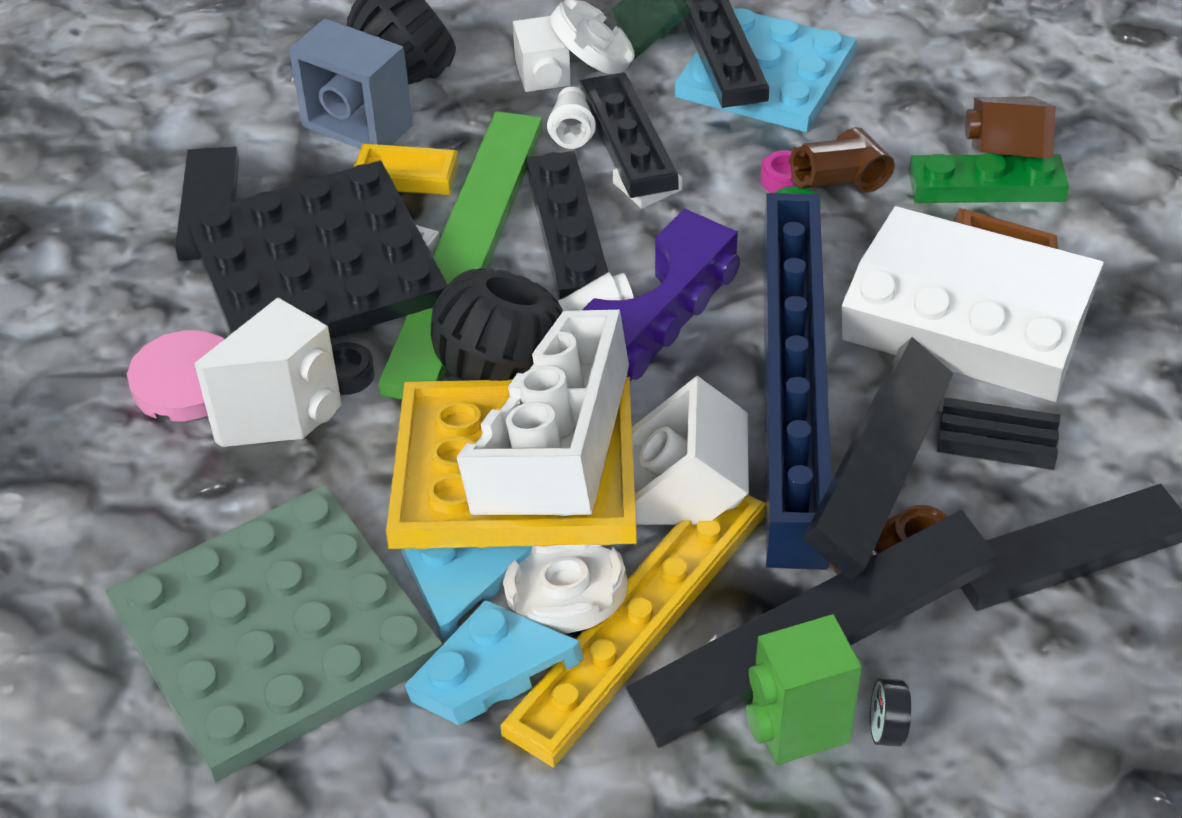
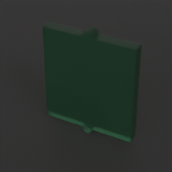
M621 0L611 9L618 28L625 33L632 44L635 55L634 59L659 38L663 39L668 30L692 11L687 0Z

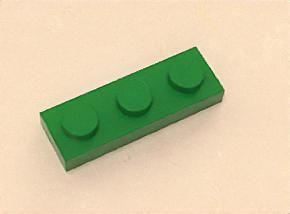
M993 153L982 155L933 154L911 155L909 175L914 203L1066 202L1069 190V183L1061 154H1053V158L997 155Z

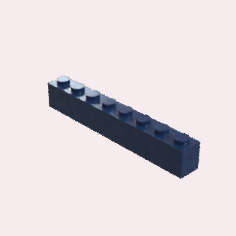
M766 193L763 236L766 568L827 570L828 560L803 539L832 481L820 194Z

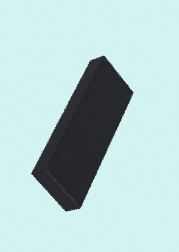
M237 146L188 149L175 243L178 261L200 260L189 233L185 215L204 210L210 206H219L236 201L239 170Z

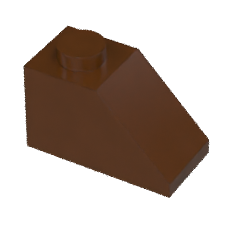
M1033 96L974 97L973 109H968L965 116L966 139H972V147L984 153L1053 158L1056 106Z

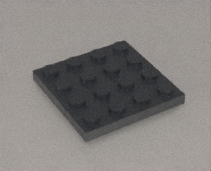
M381 160L357 165L351 169L323 177L311 178L304 182L273 191L260 192L254 196L223 205L210 206L204 210L185 215L189 233L230 335L276 298H280L327 325L331 339L433 308L440 294L448 285Z

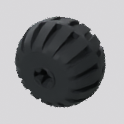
M356 0L351 7L347 18L348 27L404 47L408 85L420 82L425 78L435 79L441 75L446 67H450L456 52L455 42L443 22L425 0Z
M493 268L471 269L461 273L446 285L433 306L430 332L433 348L443 366L457 377L464 378L465 381L512 380L517 373L523 374L530 370L534 364L532 353L562 314L563 309L558 300L548 290L538 283L531 282L526 277L512 274L509 271L494 270Z

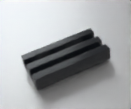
M945 397L937 452L1054 470L1058 456L1057 444L1059 440L1060 414Z

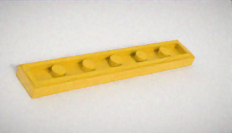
M746 495L738 506L724 511L712 521H699L697 525H692V520H681L629 577L624 602L609 618L589 629H584L576 638L580 643L584 659L577 666L569 670L566 669L562 661L552 665L500 725L501 735L554 768L765 517L766 503Z

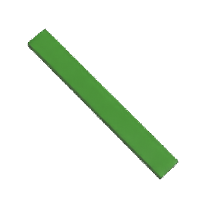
M495 111L433 254V258L447 284L465 271L488 268L527 171L526 157L533 156L543 131L542 117ZM433 308L407 315L379 379L380 396L402 399L404 382L443 381L447 368L443 366L436 356L430 335Z

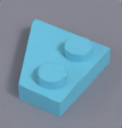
M533 546L401 549L440 638L443 640L455 633L458 629L457 621L478 602L482 604L485 600L490 601L500 591L508 566L515 559L518 564L523 562L531 555Z

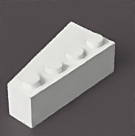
M620 309L563 311L532 353L534 364L530 370L523 374L517 373L508 386L510 397L501 410L491 409L481 423L483 434L476 444L466 443L458 454L457 461L471 515H592L629 368Z

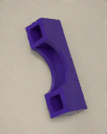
M684 208L655 237V277L661 282L657 288L645 295L627 300L593 298L582 309H620L629 362L626 377H630V382L633 379L638 380L641 378L655 355L664 346H671L677 339L681 328L692 316L700 315L707 307L710 297L723 284L728 285L734 279L740 266V257L737 255L738 231Z

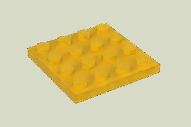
M626 377L592 515L570 516L470 514L457 456L466 443L476 444L483 434L481 423L491 409L501 410L509 399L508 386L512 380L404 382L386 526L388 549L636 544L630 377Z

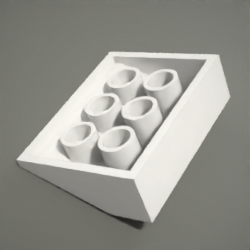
M895 206L861 259L842 304V340L896 355L899 348L913 337L954 373L1056 402L1104 262Z

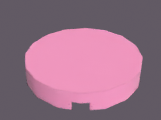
M182 330L162 335L144 345L132 358L127 372L129 388L134 403L146 415L156 418L155 413L169 416V420L173 422H186L208 416L194 363L222 342L224 338L207 331Z

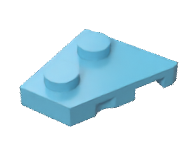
M485 600L405 684V688L412 703L459 726L486 712L494 703L501 700H510L532 688L530 676L560 661L569 670L577 666L584 657L578 640Z

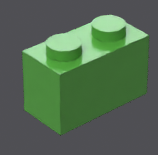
M834 614L758 636L756 665L749 668L753 701L752 704L746 706V716L755 741L758 744L766 742L776 765L850 743L862 666Z

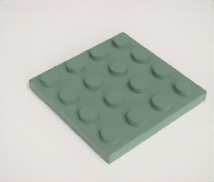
M325 484L105 590L112 609L215 783L413 677L443 645Z

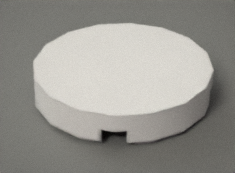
M564 0L563 3L560 2L550 16L552 28L559 39L572 53L593 68L607 74L624 72L635 56L632 44L625 33L617 26L613 30L603 23L607 18L604 16V13L587 2L581 0Z
M602 545L533 546L531 555L523 562L518 564L517 559H515L508 566L503 580L509 611L562 634L589 629L609 618L624 602L628 588L627 574L621 553L613 546L611 551L608 548L602 547Z

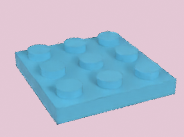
M733 8L770 87L769 101L721 108L697 51L675 81V97L807 133L854 57L857 38L841 35L833 30H821L797 24L789 19H777L753 13L751 10L744 8Z

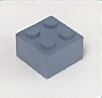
M324 18L289 48L303 127L360 149L362 144L393 145L413 126L403 46Z

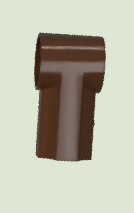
M858 127L846 130L836 140L804 143L802 146L793 147L788 161L792 172L791 180L800 189L854 183L862 192H872L882 187L890 179L895 168L894 159L866 131Z

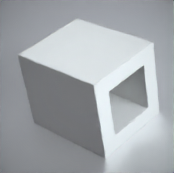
M550 16L513 21L515 61L524 91L529 92L570 86L569 48L559 39L552 28Z

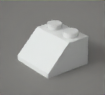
M276 298L194 363L214 441L222 447L303 439L321 423L328 421L335 414L336 410L342 406L328 326L280 298Z
M696 376L632 427L636 525H676L681 520H692V525H697L699 521H712L724 511L738 506L744 497L749 494L748 412L700 377Z

